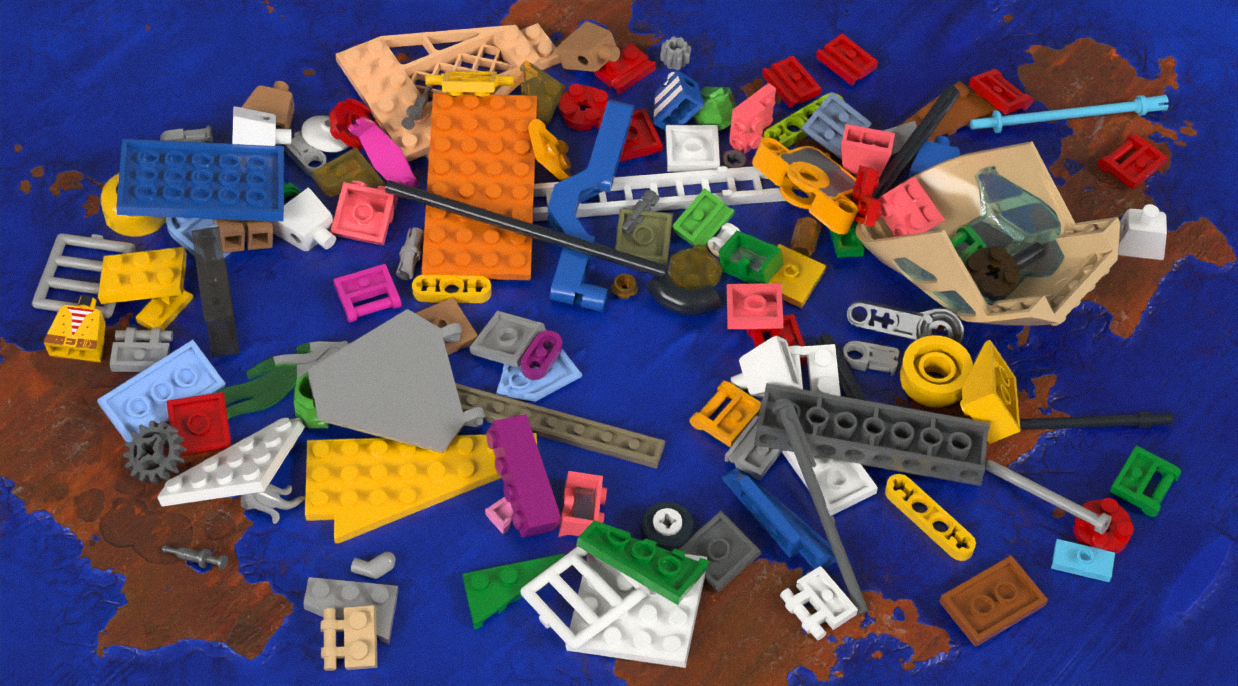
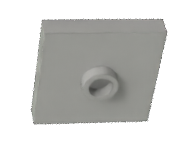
M497 311L469 347L470 352L475 356L519 368L521 358L534 338L540 332L546 331L544 323Z

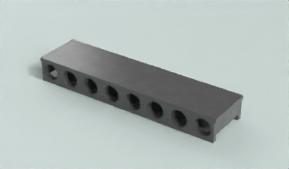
M766 383L754 445L794 452L780 415H774L772 412L773 405L777 400L788 399L794 405L813 456L978 486L982 485L985 472L988 430L990 427L988 422Z

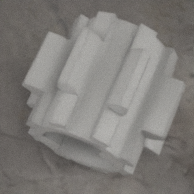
M671 37L670 40L662 43L660 61H664V65H667L668 69L680 70L681 67L689 64L691 46H688L687 42H684L681 37Z

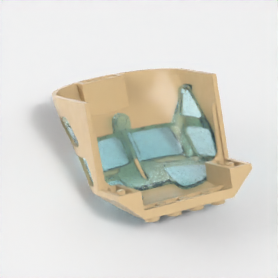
M1031 141L964 154L936 164L914 175L945 219L927 232L894 237L892 230L881 216L876 221L874 227L858 222L855 230L857 238L883 264L905 276L944 308L954 312L961 320L996 325L1051 324L1055 326L1066 320L1067 314L1081 303V299L1095 288V284L1099 279L1108 274L1110 267L1118 260L1120 221L1118 217L1075 223L1034 143ZM969 225L988 247L1002 246L1011 256L1036 242L1045 247L1046 254L1044 257L1020 270L1021 278L1011 295L1002 300L990 301L988 300L989 298L982 296L959 257V254L967 249L969 245L962 242L954 248L949 238L954 236L961 226Z

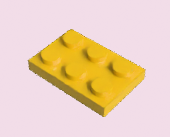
M177 247L104 256L98 293L100 303L107 304L183 295L187 258L185 248Z

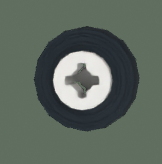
M663 501L655 503L647 509L642 517L641 532L643 539L657 542V547L673 552L674 548L678 550L692 537L693 520L691 514L684 506L676 502Z

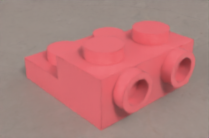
M770 83L733 109L729 144L744 155L751 149H756L763 139V130H766L773 121L776 88Z
M915 176L878 199L881 201L880 216L890 227L894 237L928 232L945 220Z
M352 181V183L343 182L330 233L334 236L384 246L389 223L392 224L396 209L397 196L386 193L385 186H378L376 189L367 187V184L360 181Z
M781 283L727 284L728 329L783 328Z

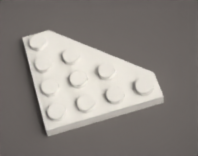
M279 419L168 480L157 496L161 506L265 491L305 428L302 419Z

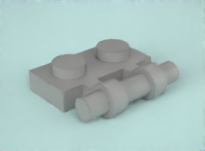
M127 327L126 330H116L115 340L124 342H113L110 359L111 372H142L168 356L171 352L170 344L162 342H172L173 331H162V328L137 330V328ZM137 341H150V343L137 342Z

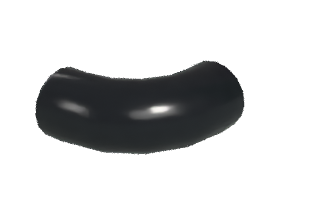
M666 274L664 279L657 276L653 277L646 287L651 297L663 308L677 314L696 316L720 309L721 306L718 293L711 284L695 289L684 288L677 285L671 276Z

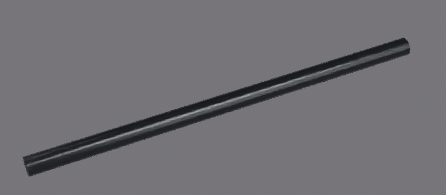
M389 180L385 187V192L663 279L668 271V265Z

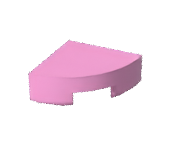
M505 497L485 509V515L502 534H505L513 524V510L511 503L507 502Z

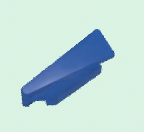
M735 468L721 477L789 558L800 553L814 570L819 566L825 569L836 562L830 543L750 475Z

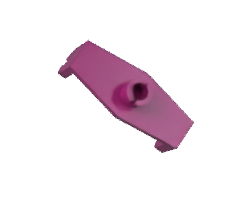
M362 117L356 120L357 124L349 126V131L359 137L373 167L387 181L392 180L414 188L419 185L402 149L373 121Z

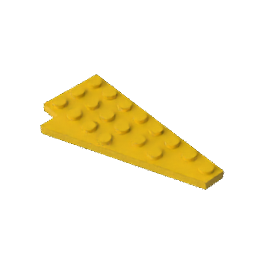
M533 433L537 444V433ZM457 435L444 453L387 438L307 440L306 521L334 520L335 543H341L500 479L502 476L498 475L496 471L495 454L493 449H490L487 444L486 435Z

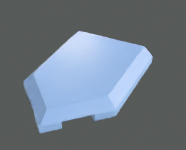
M562 349L547 375L538 380L526 378L521 372V365L517 368L504 364L496 394L536 402L582 377V373Z

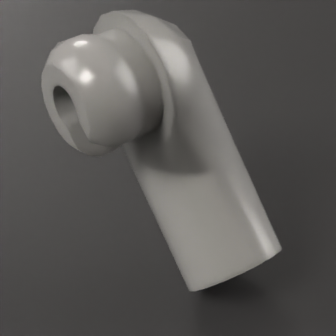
M383 552L369 562L354 558L351 572L378 579L393 569L396 558L391 552Z

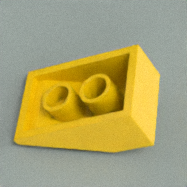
M988 340L984 343L962 387L963 400L960 401V405L966 416L970 415L973 420L990 423L987 441L991 444L1020 432L1016 377L991 340Z

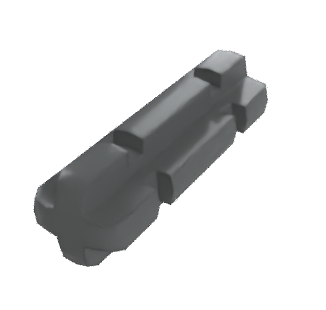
M647 190L641 197L643 200H639L632 208L635 212L632 215L628 214L627 220L624 218L623 232L631 235L636 228L635 225L640 224L645 216H639L642 211H651V206L654 207L659 201V196L653 190Z

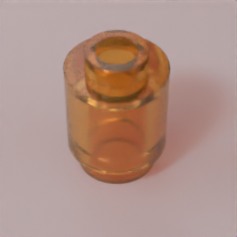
M804 217L796 220L790 240L791 250L810 257L815 252L821 231V225L814 218Z

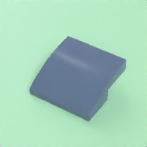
M831 92L801 130L842 161L841 143L846 124L869 128L872 123Z

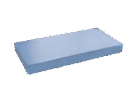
M192 340L97 400V403L124 440L132 442L131 432L140 433L139 425L142 424L149 428L150 421L158 424L160 421L169 423L167 400L213 394L223 389L226 383L195 341Z

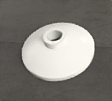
M314 116L303 123L302 137L312 147L326 152H338L349 147L343 141L337 140L331 135L330 128L332 126L329 116Z

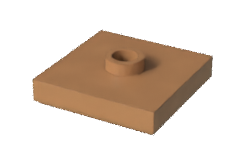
M454 297L415 313L439 328L452 323L460 324L462 329L460 340L454 343L444 341L447 355L472 345L478 337Z

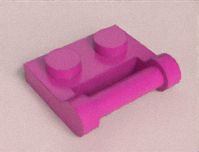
M386 264L333 279L335 289L349 323L357 321V317L390 307L393 309L402 307L399 294ZM385 293L388 294L386 298L353 307L352 304Z

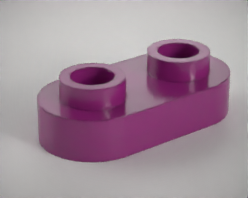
M546 330L540 332L534 338L521 358V372L526 378L538 380L547 375L562 351V338L558 333Z

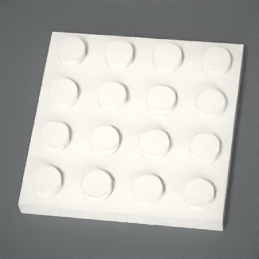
M588 553L586 562L622 599L636 590L617 569ZM685 554V557L697 561L700 558L707 560V557ZM705 573L678 605L651 590L648 596L578 649L573 650L566 644L567 651L686 668ZM582 576L578 596L600 617L611 609L612 606ZM574 609L570 630L576 635L589 624Z

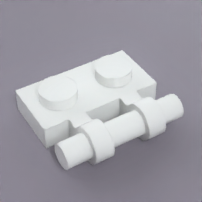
M821 566L797 580L796 587L801 591L800 593L794 595L787 588L780 594V597L786 603L785 607L791 614H796L802 622V628L808 634L811 633L816 640H820L826 635L825 630L820 626L826 621L834 630L856 616L858 611ZM810 602L817 610L813 615L804 607V604Z

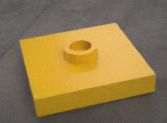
M779 244L777 247L782 249L783 266L769 283H781L782 300L802 309L826 272L827 266Z

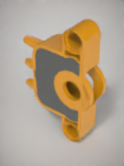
M763 138L752 160L753 166L774 184L780 186L779 191L786 201L799 208L809 209V213L831 231L842 235L847 234L858 213L857 205L851 201L856 178L833 161L828 152L824 153L811 146H802L789 150L773 138ZM792 190L803 191L809 198L799 197Z

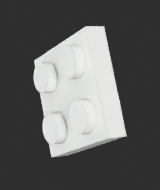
M666 125L667 172L715 170L717 167H720L717 125Z

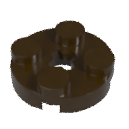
M1002 246L984 247L976 250L971 254L965 265L982 296L989 298L988 300L990 301L1007 298L1012 294L1021 278L1018 264ZM988 269L997 272V279L986 275Z

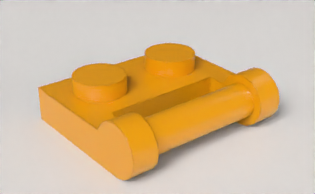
M540 119L532 120L528 130L536 160L560 181L571 177L569 169L571 162L566 155L569 149L568 145L553 136Z
M723 381L718 386L717 393L703 409L693 414L690 418V423L695 429L704 430L731 448L753 418L759 415L761 402L730 382ZM725 399H732L714 421L709 419Z

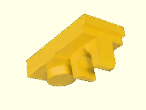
M183 288V295L153 298L136 316L137 323L149 330H152V328H162V331H164L194 297Z

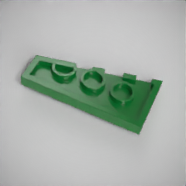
M595 520L578 537L576 546L676 605L683 600L702 577L710 563L709 560L703 558L697 561L685 557L686 552L675 548L671 552L657 547V542L649 539L637 540L631 538L629 532Z

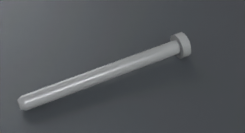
M993 460L985 461V470L1094 525L1096 532L1104 534L1109 527L1111 516L1103 513L1100 516Z

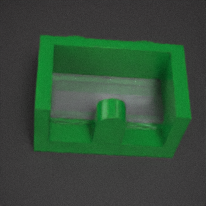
M737 230L719 250L722 272L749 284L769 283L783 266L782 249Z

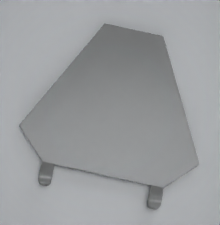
M407 309L309 368L307 373L318 420L444 453L465 425L471 427L481 426L485 416L484 410L481 407L463 412L444 343V341L454 343L460 340L462 332L460 324L452 323L439 328Z

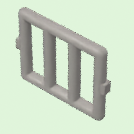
M63 233L58 234L33 297L32 306L36 309L57 312L64 305L78 306V303L45 299L49 287L93 294L99 293L100 283L54 277L57 266L97 272L102 271L103 261L62 256L65 245L121 252L122 254L134 253L135 245L133 243L106 240L103 238V235L92 234L91 237ZM117 302L104 304L103 307L95 306V309L101 311L103 318H110Z

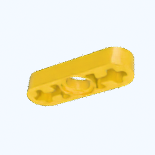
M420 275L412 282V292L414 298L419 302L440 303L454 297L457 303H484L491 297V282L484 276ZM449 285L459 287V290L455 293H448L444 289ZM428 286L427 291H421L422 287ZM436 286H439L440 292H436ZM464 286H467V292H464ZM477 287H482L481 292H476Z

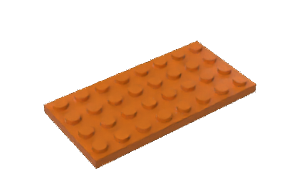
M433 93L427 192L533 224L535 154L528 126L532 120L536 119L537 96L491 94L489 96H476L474 94L451 96L448 93ZM426 205L422 275L484 276L487 279L531 280V237Z

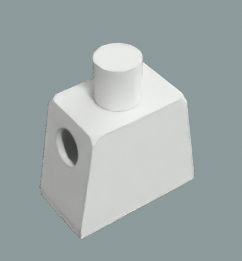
M233 107V144L291 145V129H276V115Z
M309 188L284 205L283 222H271L275 235L303 251H309L317 244H320L324 249H329L336 241V237L330 233L333 224L331 213Z
M1151 204L1144 206L1143 210L1128 209L1120 220L1118 255L1163 260L1167 235L1166 214L1159 212V209Z
M778 336L770 338L743 355L739 359L743 373L731 377V384L742 391L748 389L750 395L757 398L764 396L766 383L802 389L787 340Z

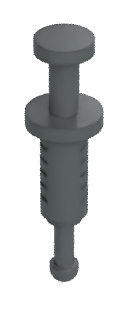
M428 86L425 93L419 95L414 105H410L407 108L406 113L408 117L404 118L401 122L405 129H413L415 126L414 120L418 121L422 118V110L428 102L427 96L432 92V87Z
M167 545L162 547L164 553H174L180 559L197 562L202 568H206L211 563L218 565V569L224 570L228 563L227 555L214 557L211 556L210 549L206 548L198 551L185 547L178 549L170 548Z

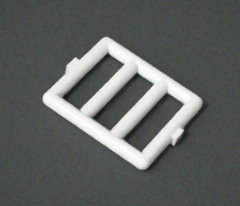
M578 546L523 586L520 591L524 599L540 615L541 623L547 629L551 627L573 650L581 647L651 593V589L620 572L636 589L622 599L582 558L588 552ZM573 565L611 604V609L600 617L595 614L559 576L570 566ZM547 583H550L589 625L575 635L535 592Z

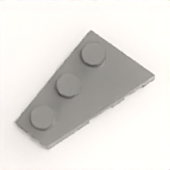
M309 577L303 603L304 609L323 617V609L334 608L336 620H344V608L374 605L376 607L377 637L379 641L389 645L398 596V586Z

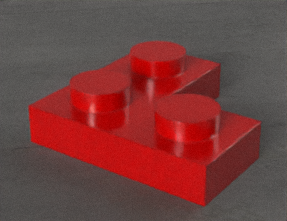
M859 165L851 196V201L858 207V213L854 220L863 225L874 227L881 215V201L872 197L873 191L876 190L879 182L878 170Z

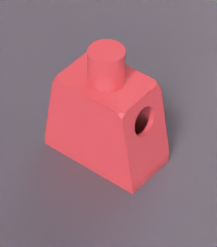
M846 124L841 143L843 169L848 173L854 174V178H856L859 165L878 170L877 175L880 177L891 156L895 133Z

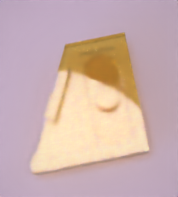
M525 60L520 66V71L524 73V82L521 85L522 95L537 96L536 119H540L546 126L550 122L566 86Z
M356 147L312 171V178L327 196L340 195L343 182L352 183V181H360L367 184V187L376 189L378 186H385L383 180Z

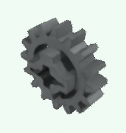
M150 421L149 428L142 424L139 425L140 433L131 432L133 441L125 442V446L130 448L129 452L123 454V457L130 460L125 464V467L132 471L131 476L146 484L150 482L160 484L161 478L167 481L170 480L169 473L171 471L178 473L177 463H184L185 461L180 457V453H184L186 448L179 445L185 440L184 437L177 434L178 429L163 421H160L159 424Z

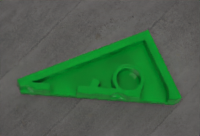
M564 554L462 574L474 629H479L483 626V621L494 613H501L510 603L522 598L521 588L564 557Z

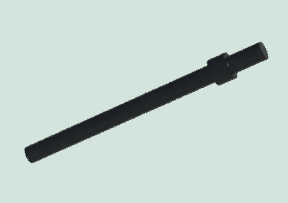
M1150 411L1137 412L1136 415L1020 419V430L1117 426L1151 428V425L1173 424L1172 413L1151 414Z

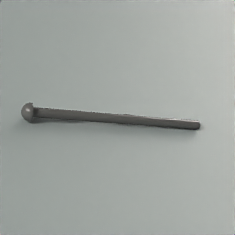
M779 399L774 403L772 412L774 415H780L851 600L858 609L857 615L864 614L869 610L836 529L834 516H830L825 498L812 468H815L817 465L794 405L788 399Z

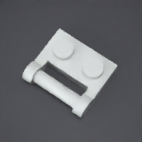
M835 344L803 347L789 346L802 389L800 357H807L810 391L840 396Z

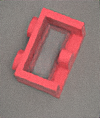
M568 471L564 487L559 537L565 535L580 536L594 520L601 523L604 522V513L599 512L600 505H605L607 488L602 487L603 476Z

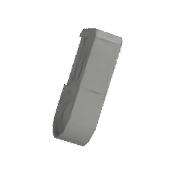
M208 125L207 128L196 130H168L160 135V141L214 143L212 129Z
M301 131L294 133L291 145H284V151L308 176L319 177L325 174L327 171V160L324 153L309 145L302 137ZM314 160L322 162L319 167L315 168L308 165Z
M850 341L844 346L842 356L851 369L866 371L869 368L891 372V376H893L897 368L899 350L888 346ZM855 350L862 354V358L852 359L847 353Z

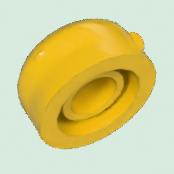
M119 173L110 178L104 185L101 192V206L106 225L116 233L123 236L139 237L157 231L166 223V217L117 215Z
M932 335L917 339L905 351L900 370L901 387L915 402L927 407L942 408L955 404L962 398V387L973 367L970 354L961 344L947 337ZM926 372H936L945 378H932Z

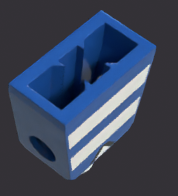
M671 72L667 77L668 80L655 93L653 124L665 131L666 125H684L704 106L698 83L681 72Z

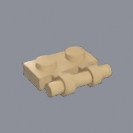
M374 605L344 608V620H336L334 608L323 609L324 620L321 621V632H324V647L321 648V658L324 659V670H336V659L345 658V668L347 670L377 668L376 607ZM344 631V647H336V632Z

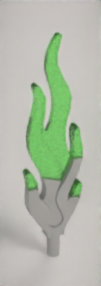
M345 340L342 342L318 341L302 344L296 347L297 354L274 356L246 372L248 379L266 374L251 382L233 385L218 392H224L226 405L240 399L254 397L251 400L228 407V419L233 416L260 411L276 404L296 386V380L307 373L309 368L350 343Z

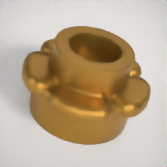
M624 273L615 278L611 290L619 298L628 299L630 296L636 295L638 286H636V280L632 275Z

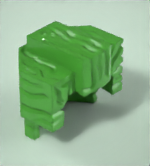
M704 87L701 89L700 92L704 106L693 115L696 124L717 125L718 131L731 125L732 112L737 107V104L734 101L735 99L730 87Z
M305 373L296 380L294 390L296 418H301L303 424L309 429L328 428L329 423L318 420L308 373Z

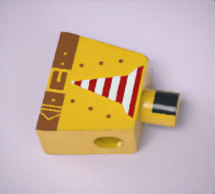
M83 295L79 299L78 306L64 305L60 308L43 342L49 356L102 362L105 320L101 311L95 309L97 302L95 298Z

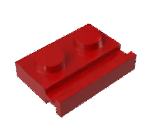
M844 34L837 36L826 44L824 49H819L816 54L818 60L851 86L855 84L856 80H861L875 70L878 65V61Z
M630 43L620 50V56L617 61H608L598 71H595V75L610 88L614 87L620 95L655 71L656 62H651L645 53Z
M793 55L772 64V67L769 69L764 68L762 71L763 78L776 88V93L789 108H792L796 103L801 104L819 96L821 93V87Z

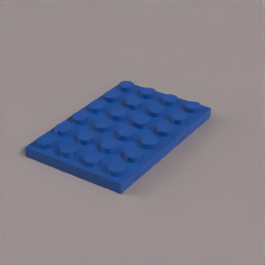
M122 139L116 206L117 215L283 222L284 146Z

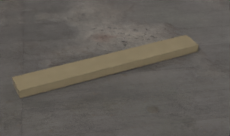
M455 383L462 411L465 412L472 408L481 407L484 410L485 416L483 421L493 423L495 420L527 414L532 432L537 433L539 437L656 469L659 465L665 447V440Z

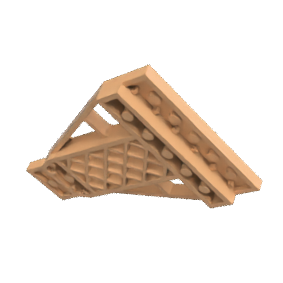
M538 23L521 30L516 25L380 36L336 53L337 63L367 108L371 111L381 129L402 149L408 162L424 155L429 161L433 101L427 102L422 110V118L418 121L414 120L415 126L413 129L407 130L401 124L402 120L408 117L406 113L407 108L410 105H414L419 95L425 93L427 87L415 85L417 80L425 81L426 74L438 75L439 71H478V66L488 67L490 72H495L496 69L505 71L498 75H514V86H498L495 88V92H490V94L508 95L519 84L532 79L538 72L561 63L555 45ZM461 42L448 48H445L443 50H436L432 45L437 43ZM423 45L429 55L407 64H400L390 50V47ZM484 53L496 55L494 60L483 58ZM462 62L473 64L472 69L461 67L460 65ZM432 88V92L429 93L428 96H429V97H433V93H448V92H442V90H437V89H433V88ZM464 92V94H474V92Z

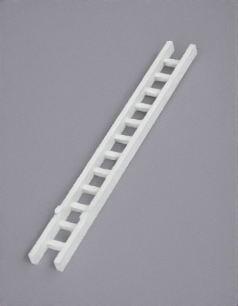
M722 166L717 167L715 170L615 177L611 191L624 190L625 200L607 202L606 193H599V203H580L576 217L617 215L620 208L632 209L639 200L642 201L643 199L633 200L631 189L650 188L651 191L653 190L658 195L657 187L676 186L677 196L659 198L654 207L651 206L652 212L687 209L698 195L685 196L683 185L701 184L702 190L705 188L710 191L709 183L727 182L728 190H722V193H712L722 200L726 206L786 200L781 196L780 188L762 189L760 179L768 178L754 166L740 168ZM752 180L754 190L736 191L735 181ZM559 182L534 184V197L546 196L547 207L533 208V221L548 220V204L554 185Z

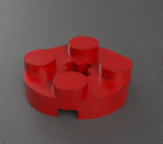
M573 84L559 100V115L564 119V123L568 127L578 131H589L593 126L597 125V120L603 119L608 103V94L594 87ZM581 106L589 107L585 111L580 110Z
M346 99L344 102L340 101L330 111L331 135L348 146L362 151L364 147L359 137L353 135L348 128L353 124L351 120L354 121V125L357 124L356 120L362 117L372 121L368 115L371 111L363 103L354 99Z
M1112 498L1093 500L1082 505V507L1100 516L1103 513L1111 516V522L1108 532L1100 534L1094 530V525L1075 516L1073 533L1077 542L1081 545L1115 552V554L1123 551L1134 532L1133 523L1128 513Z

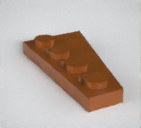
M958 81L953 86L960 91V96L926 141L934 142L938 136L952 135L956 133L957 129L966 125L970 127V120L992 117L993 111L996 109L961 81ZM940 95L900 125L915 121L916 126H918Z

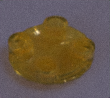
M695 245L693 248L681 250L671 256L669 261V274L677 285L684 288L695 289L707 284H711L714 287L722 275V268L718 260L708 253L707 248L703 245Z

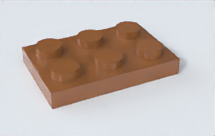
M1011 555L941 595L939 602L972 644L977 647L1046 606L1048 599Z

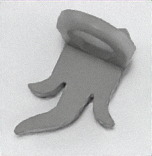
M269 483L263 492L243 494L241 496V506L246 510L258 509L270 514L273 524H276L280 516L274 508L281 510L294 508L303 502L306 496H299L286 501L280 495L291 493L292 486L289 485L281 489Z

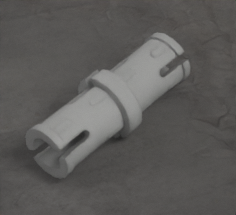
M415 227L408 230L406 242L400 250L401 258L396 275L402 280H411L413 278L415 266L422 255L420 250L424 239V231Z

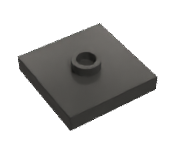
M722 511L717 513L678 549L689 555L707 557L710 563L704 579L717 593L762 554L760 549Z

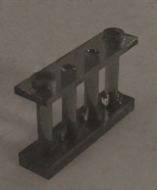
M212 227L193 230L192 238L204 322H207L212 358L239 354L240 349L226 260H224L220 228Z

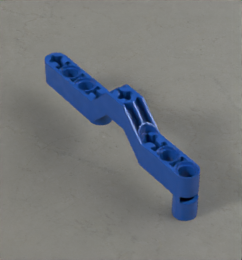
M609 99L588 168L554 185L548 204L547 219L555 231L595 243L596 236L588 235L577 219V210L581 202L602 192L610 193L633 118L635 105ZM563 248L551 286L550 300L571 305L577 303L581 304L583 308L603 312L608 288L584 283L591 256Z

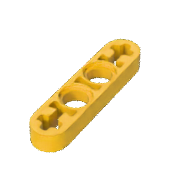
M902 474L890 476L885 488L886 497L952 558L959 561L970 559L976 546V541L972 534L910 478ZM894 486L897 487V488H899V487H901V486L904 487V490H903V491L900 490V489L897 490V491H895V490H893V489H894ZM916 502L923 503L927 507V511L923 513L916 512L912 508V504ZM937 521L944 522L948 526V530L939 532L934 529L933 523ZM957 543H958L959 545H962L963 543H965V544L967 545V547H966V548L961 547V548L959 549V548L956 547V545H957Z

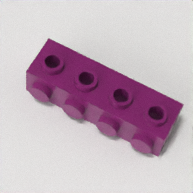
M527 414L495 420L487 431L486 439L489 448L493 449L495 454L496 471L498 475L502 476L504 482L505 499L511 503L513 510L512 519L515 528L519 529L522 538L554 531L562 519Z

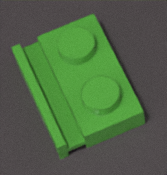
M704 188L672 225L671 230L690 245H694L702 253L708 246V241L721 231L722 226L732 218L735 210L727 207L722 200Z

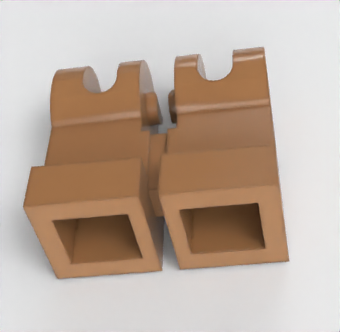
M214 220L220 253L244 251L245 240L248 250L272 248L273 226L271 221Z

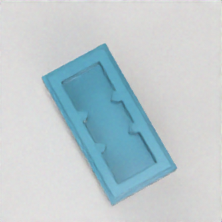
M1057 539L1051 569L1110 582L1115 552Z

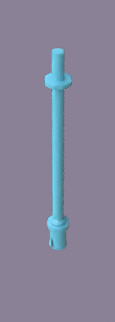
M1139 95L1131 102L1001 116L1000 112L995 110L992 117L970 120V128L973 130L993 127L995 133H1001L1002 126L1132 111L1141 116L1146 115L1147 112L1167 111L1169 105H1164V103L1168 102V97L1166 95L1153 97Z

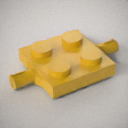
M446 71L445 74L441 73V75L426 74L425 82L426 85H441L442 92H448V95L461 96L464 95V92H474L476 96H489L490 92H495V88L498 86H514V75L499 76L497 72Z

